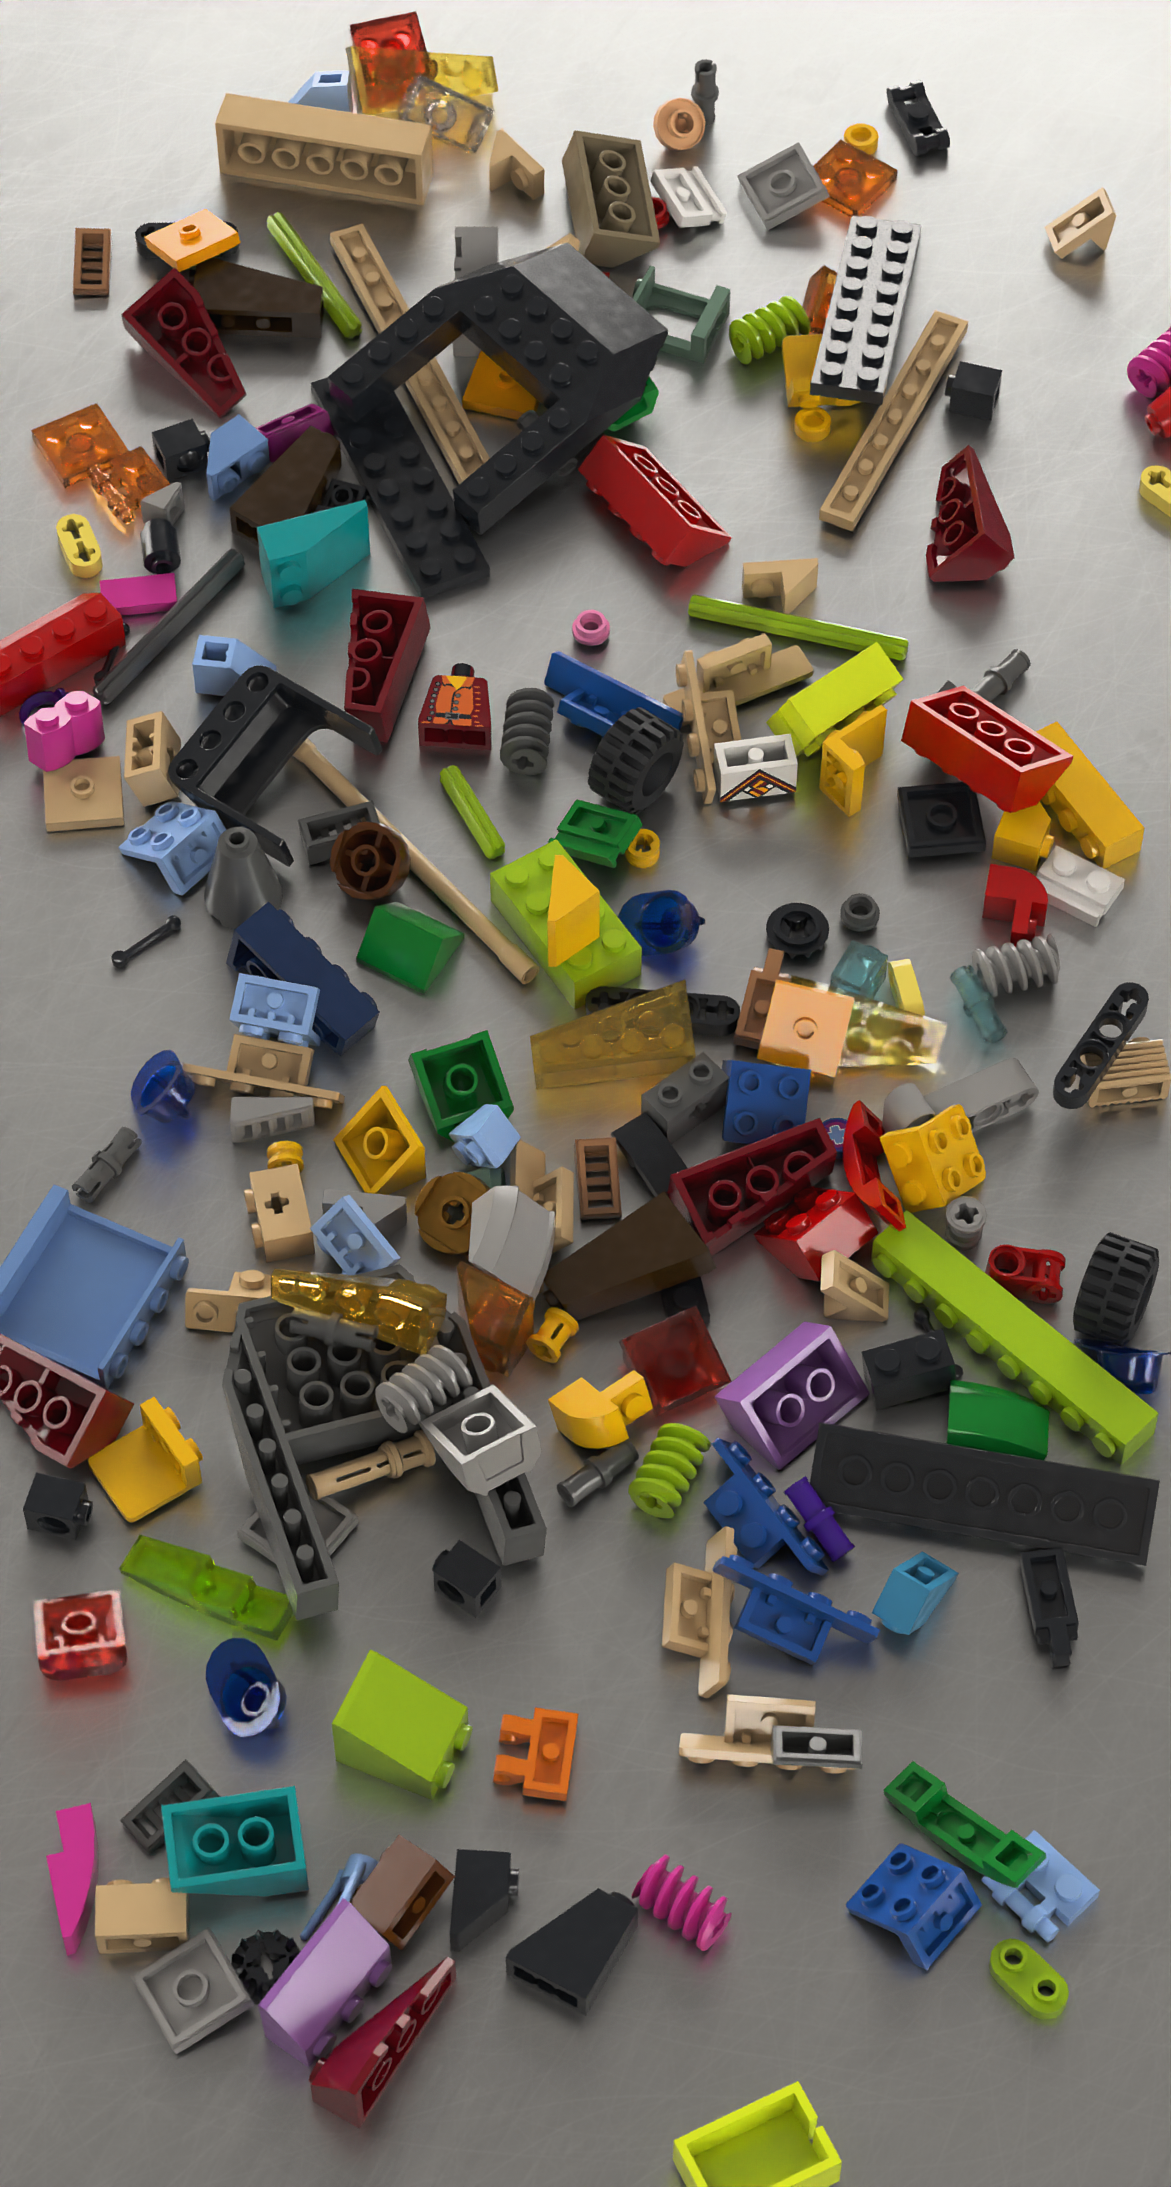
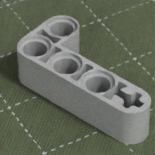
M1009 1058L925 1096L921 1094L913 1083L900 1085L890 1092L884 1101L882 1126L886 1133L920 1126L948 1107L960 1104L971 1123V1131L974 1132L1028 1107L1038 1097L1039 1090L1018 1059Z

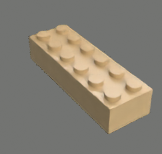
M230 93L225 94L215 121L219 170L222 174L424 206L433 178L431 125Z

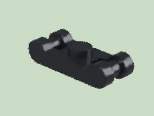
M922 80L910 82L907 87L900 88L896 85L886 89L888 104L915 156L926 154L928 149L937 148V150H943L950 147L949 133L945 127H942L926 95ZM905 101H913L911 104H905Z

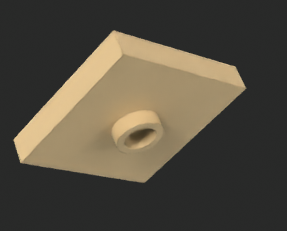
M120 756L73 759L70 763L57 770L49 772L43 770L47 832L124 825Z

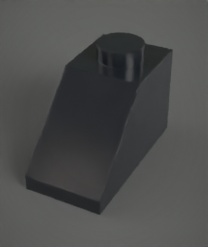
M457 1849L450 1923L451 1951L460 1952L508 1913L509 1896H518L520 1873L519 1869H511V1852Z

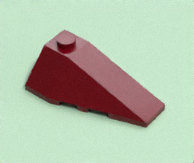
M175 267L121 314L124 329L149 355L219 419L247 395L199 292Z
M968 445L941 468L936 501L941 504L939 516L932 519L930 528L935 532L934 543L927 545L926 550L929 578L934 582L988 580L996 572L1004 570L1015 558L1011 535L974 449Z
M0 1333V1400L11 1412L10 1416L14 1422L21 1426L31 1438L30 1442L37 1451L72 1469L116 1440L134 1403Z
M446 1957L335 2046L327 2059L320 2058L309 2076L312 2101L360 2128L456 1980L455 1961Z

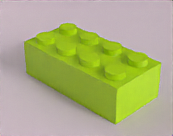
M555 839L491 872L490 894L491 902L573 1009L576 1010L585 1005L586 996L592 989L603 986L619 987L640 976L642 947L600 895V937L557 967L548 966L547 920L555 855H563L584 875L559 841Z

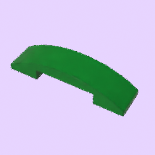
M914 1761L883 1790L888 1800L931 1840L967 1866L999 1883L1017 1888L1046 1859L1044 1851L1015 1831L1011 1830L1008 1834H1005L949 1795L946 1784Z

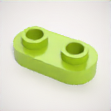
M1005 1939L995 1945L989 1961V1971L993 1979L1032 2016L1044 2020L1059 2016L1064 2011L1069 1996L1068 1985L1064 1978L1022 1940ZM1016 1955L1021 1962L1017 1965H1011L1005 1960V1957ZM1048 1986L1053 1990L1054 1994L1043 1996L1039 1993L1038 1988Z

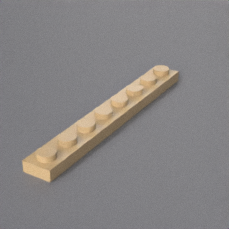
M937 310L934 311L884 397L883 404L879 406L821 506L819 520L853 532L967 333L968 321Z

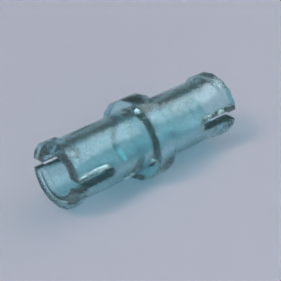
M968 965L967 968L962 966L956 969L950 975V980L954 983L964 1002L963 1010L966 1016L973 1018L986 1044L1000 1041L1006 1036L1008 1030L993 1007L995 1003L991 993L985 992L975 974L973 966Z

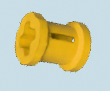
M551 1307L548 1308L544 1315V1323L536 1334H531L528 1337L526 1345L539 1359L556 1363L561 1357V1348L569 1337L576 1335L579 1325L569 1313L559 1308Z

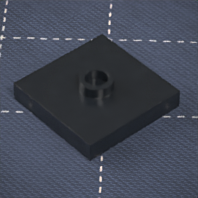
M964 782L898 787L897 798L908 858L985 851L986 839L977 793L973 792Z

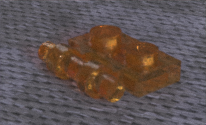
M142 446L109 460L111 473L103 472L99 465H93L87 471L88 476L92 480V488L98 495L104 496L107 500L109 511L113 516L119 517L124 524H129L135 519L136 515L133 511L141 510L140 502L143 498L170 485ZM123 487L128 494L119 493L117 489Z

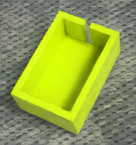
M876 642L789 698L766 723L774 735L791 734L796 757L804 752L808 758L823 748V741L831 732L842 730L853 723L861 713L871 711L879 705L884 706V704L897 695L893 689L904 679L879 643Z
M799 2081L673 2140V2162L686 2187H828L840 2180L842 2161L823 2125L817 2127L818 2116Z

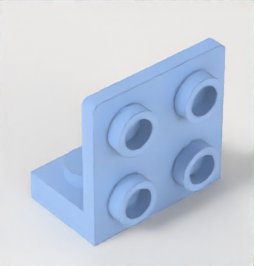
M171 801L161 805L155 811V815L143 826L132 830L128 835V839L119 846V849L123 855L155 862L173 893L184 895L210 872L218 839L226 831V828L214 810Z
M239 973L229 1020L239 1028V1033L249 1037L265 1040L273 1037L278 1038L279 1041L297 1046H319L321 1038L312 1030L320 989Z

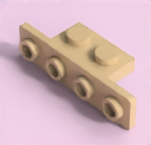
M764 633L753 638L743 639L735 645L719 651L709 652L703 657L698 658L696 674L700 693L733 690L735 705L737 706L812 677L814 669L798 645H793L771 654L772 643ZM684 688L665 694L663 696V703L682 713L681 702L682 699H686ZM683 720L682 726L690 724V722H684Z
M687 650L683 653L681 664H676V682L678 687H684L686 698L682 699L681 709L684 722H690L691 734L687 736L689 756L696 757L697 769L693 771L695 791L702 792L704 804H710L716 791L713 773L714 744L741 740L733 690L700 693L693 651Z
M234 1034L227 1071L183 1063L182 1072L192 1076L191 1083L208 1087H215V1082L221 1081L231 1083L230 1090L253 1095L254 1089L258 1088L269 1090V1097H294V1095L311 1097L315 1107L332 1109L333 1103L344 1104L345 1096L339 1092L307 1086L315 1050L303 1046Z
M519 1139L510 1152V1186H519V1191L546 1210L555 1211L556 1229L553 1254L573 1243L574 1172L560 1167L545 1175V1153ZM544 1281L538 1294L544 1291Z
M257 1270L234 1272L228 1291L188 1288L185 1295V1326L190 1329L234 1332L239 1303L317 1285V1279L305 1278L300 1274L280 1276L264 1274Z
M727 1526L712 1536L706 1543L705 1571L675 1562L666 1569L662 1647L700 1658L698 1696L709 1698L724 1687L731 1674V1664L728 1661V1645L733 1634V1625L730 1622V1605L734 1598L735 1586L732 1580L712 1571L715 1562L722 1556L729 1558L730 1555H737V1548L734 1544V1529Z
M728 1694L725 1736L682 1733L680 1736L679 1756L688 1757V1760L695 1763H711L714 1759L732 1760L733 1764L743 1767L756 1766L758 1762L773 1763L770 1750L773 1725L814 1727L816 1701ZM776 1765L784 1770H798L802 1768V1766ZM820 1767L822 1771L833 1774L844 1773L847 1769H855Z

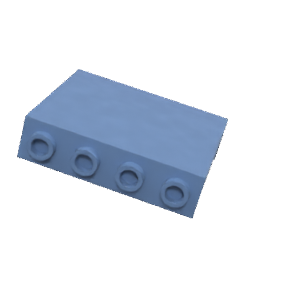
M53 1184L0 1267V1333L108 1389L114 1378L118 1379L123 1375L128 1364V1355L133 1347L141 1345L149 1329V1321L154 1313H160L165 1307L169 1297V1289L174 1281L181 1280L186 1273L189 1259L186 1257L184 1239L178 1237L173 1247L72 1205L68 1190Z

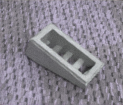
M231 1097L230 1127L233 1143L252 1141L315 1126L314 1104L311 1097Z

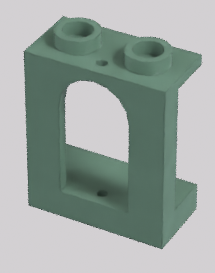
M650 265L644 278L637 279L633 290L632 299L646 311L654 308H663L699 319L691 334V341L667 335L660 351L704 364L729 316L730 289L717 285L710 299L663 286L655 283V267Z

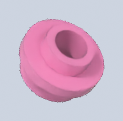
M586 610L581 612L573 622L572 633L579 643L595 646L603 643L609 637L610 625L601 612Z

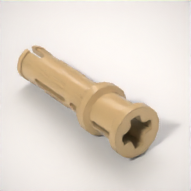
M422 1429L414 1432L411 1438L396 1443L391 1441L383 1442L378 1447L377 1452L346 1461L314 1474L306 1475L308 1491L314 1500H319L324 1496L355 1487L385 1475L388 1478L396 1479L403 1475V1471L421 1465L427 1468L435 1465L436 1461L434 1447ZM363 1469L361 1472L336 1480L338 1477Z

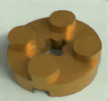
M452 1172L431 1179L420 1191L415 1204V1216H418L420 1228L418 1231L422 1239L429 1246L440 1252L451 1255H469L472 1203L489 1191L490 1188L479 1178L464 1172ZM462 1203L465 1216L462 1221L457 1220L452 1225L449 1222L452 1216L447 1212L448 1208L451 1205L458 1207Z

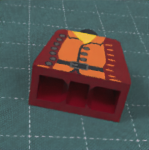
M458 663L452 667L451 676L436 675L432 678L418 718L419 746L492 750L488 683L484 678L474 677V668L471 665Z

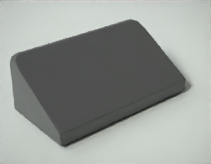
M773 1725L770 1742L773 1765L862 1769L861 1730Z

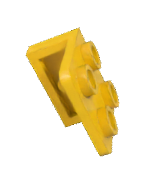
M822 334L786 336L783 339L782 354L788 407L813 408L823 405L850 406L860 404L859 401L810 395V384Z
M960 1104L948 1107L920 1126L890 1131L879 1137L905 1211L908 1210L910 1213L945 1207L986 1178L984 1160L978 1151L972 1134L971 1123Z
M155 1397L140 1404L143 1421L141 1427L107 1445L104 1449L88 1458L90 1470L128 1522H136L202 1483L199 1462L203 1460L200 1449L192 1438L184 1439L179 1432L181 1426L175 1413L170 1407L163 1409Z

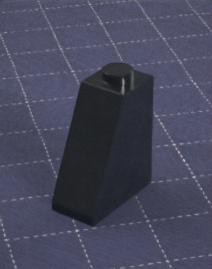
M599 1888L510 1949L506 1956V1975L586 2016L638 1927V1908L634 1907V1903L621 1893L611 1892L609 1894Z

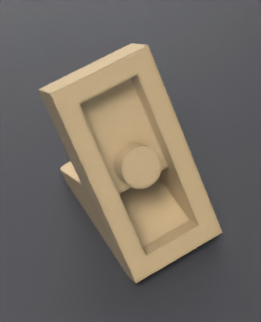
M503 129L496 131L489 164L490 191L512 180L519 190H524L533 200L545 194L544 168Z
M1102 187L1044 228L1054 252L1061 259L1090 239L1102 250H1106L1116 219V213L1106 190Z
M818 558L743 563V598L781 596L783 613L790 614L817 588Z
M836 1250L823 1254L820 1291L824 1293V1317L828 1319L874 1322L888 1320L889 1283Z

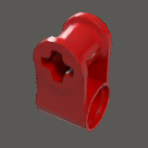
M1009 1244L999 1245L990 1252L985 1273L1017 1299L1032 1300L1041 1304H1052L1060 1301L1063 1297L1060 1274L1065 1268L1066 1259L1063 1254L1054 1250H1037ZM998 1269H1006L1009 1270L1011 1273H1004L999 1271Z

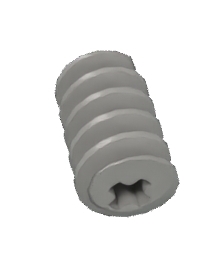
M1051 933L1047 936L1046 940L1041 936H1035L1031 944L1028 940L1021 939L1017 942L1016 947L1008 942L1002 945L1001 951L996 946H990L987 948L986 954L980 949H975L972 954V965L976 982L981 990L987 987L992 997L997 996L999 984L1003 985L1007 994H1011L1013 991V981H1017L1023 991L1027 990L1028 978L1031 977L1037 987H1042L1043 975L1045 974L1048 975L1053 984L1058 983L1060 960L1057 945Z
M435 1345L428 1350V1354L419 1356L415 1360V1364L409 1363L402 1369V1373H395L389 1378V1382H383L377 1386L375 1392L376 1401L385 1420L395 1430L405 1433L408 1431L405 1420L412 1425H417L421 1421L418 1410L426 1416L431 1415L434 1412L432 1402L442 1407L447 1403L445 1393L450 1397H456L460 1393L458 1384L468 1388L472 1385V1377L465 1364L455 1353L442 1345Z

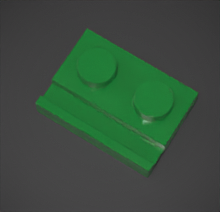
M576 799L557 827L559 833L555 838H550L548 843L557 839L569 856L615 868L617 865L616 858L619 854L623 855L643 824L638 815Z

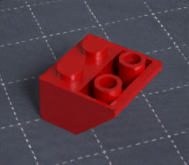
M811 1186L798 1192L793 1198L794 1202L786 1209L770 1215L764 1221L765 1226L757 1231L754 1237L757 1242L797 1278L821 1281L823 1254L836 1250L849 1258L877 1235L878 1231L856 1193Z

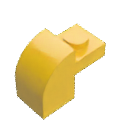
M635 1370L602 1392H599L581 1377L548 1399L557 1429L573 1443L591 1449L607 1448L629 1439L626 1426L653 1409L644 1377Z

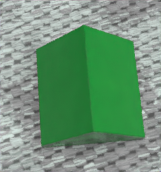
M393 902L374 908L358 951L356 962L425 994L465 937L464 933L399 902Z

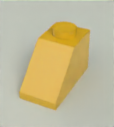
M1040 801L1037 805L1017 812L1009 813L1004 811L994 835L992 859L1036 872L1041 858H1048L1055 837L1049 835L1051 818Z

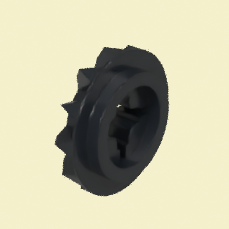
M785 904L774 910L767 920V941L772 943L776 950L788 953L791 959L796 955L803 954L809 958L812 952L816 950L822 951L824 943L829 937V924L824 914L809 904ZM805 926L804 937L797 934L790 938V928L797 931Z
M258 1929L254 1935L247 1939H241L238 1948L232 1953L231 1964L250 1997L262 2001L301 1951L293 1938L282 1935L277 1929L274 1932H262ZM263 1950H266V1954H269L271 1960L279 1959V1962L273 1964V1979L268 1978V1974L264 1972L262 1967H254V1965L261 1962L260 1956Z

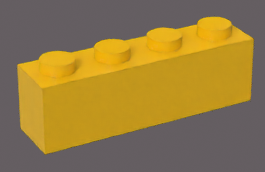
M1056 721L1036 731L1073 755L1072 763L1041 801L1045 805H1050L1058 815L1062 827L1076 837L1085 856L1093 859L1098 866L1106 869L1141 851L1144 826L1060 724Z

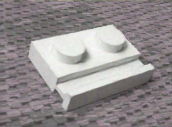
M698 166L693 167L692 171H686L684 167L653 171L650 182L660 198L666 203L669 213L679 228L710 225L711 221H717L718 224L724 223L727 212Z
M1057 845L1040 867L1036 876L1047 891L1048 904L1094 927L1099 924L1102 915L1106 914L1118 897L1125 881L1124 878Z

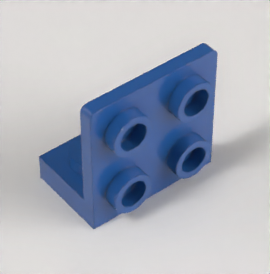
M723 1060L722 1070L729 1076L722 1130L723 1141L752 1144L805 1123L811 1070Z
M902 1843L895 1847L846 1903V1907L851 1914L897 1934L913 1963L926 1970L982 1906L963 1869Z

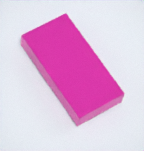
M174 573L99 580L100 592L122 616L169 611L177 603Z

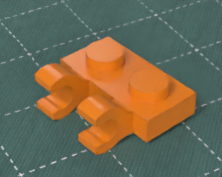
M535 1707L533 1719L503 1714L499 1742L507 1745H519L529 1742L528 1758L520 1759L509 1755H496L493 1783L500 1785L524 1783L522 1795L566 1801L579 1714Z

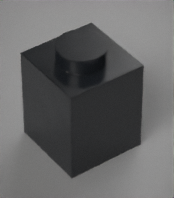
M960 361L956 375L949 374L946 383L945 396L950 397L949 412L991 421L1000 395L1002 370Z

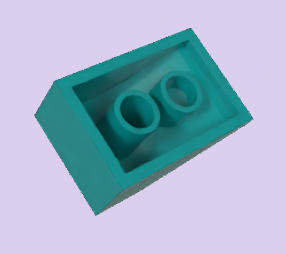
M365 500L257 527L261 576L273 608L294 605L311 599L370 555L368 507Z
M295 1786L161 1806L171 1892L266 1897L309 1890Z

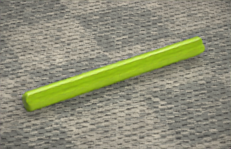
M693 595L688 607V614L691 617L862 652L878 642L888 658L900 661L905 660L909 648V641L905 638L700 595Z

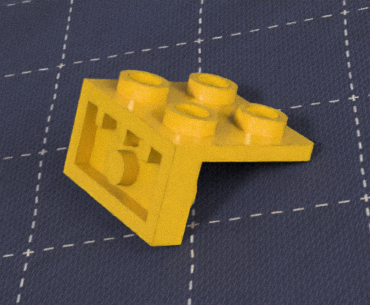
M879 705L871 711L861 713L853 723L842 730L831 732L823 741L819 789L848 817L861 810L865 766L883 754L887 709L883 705Z

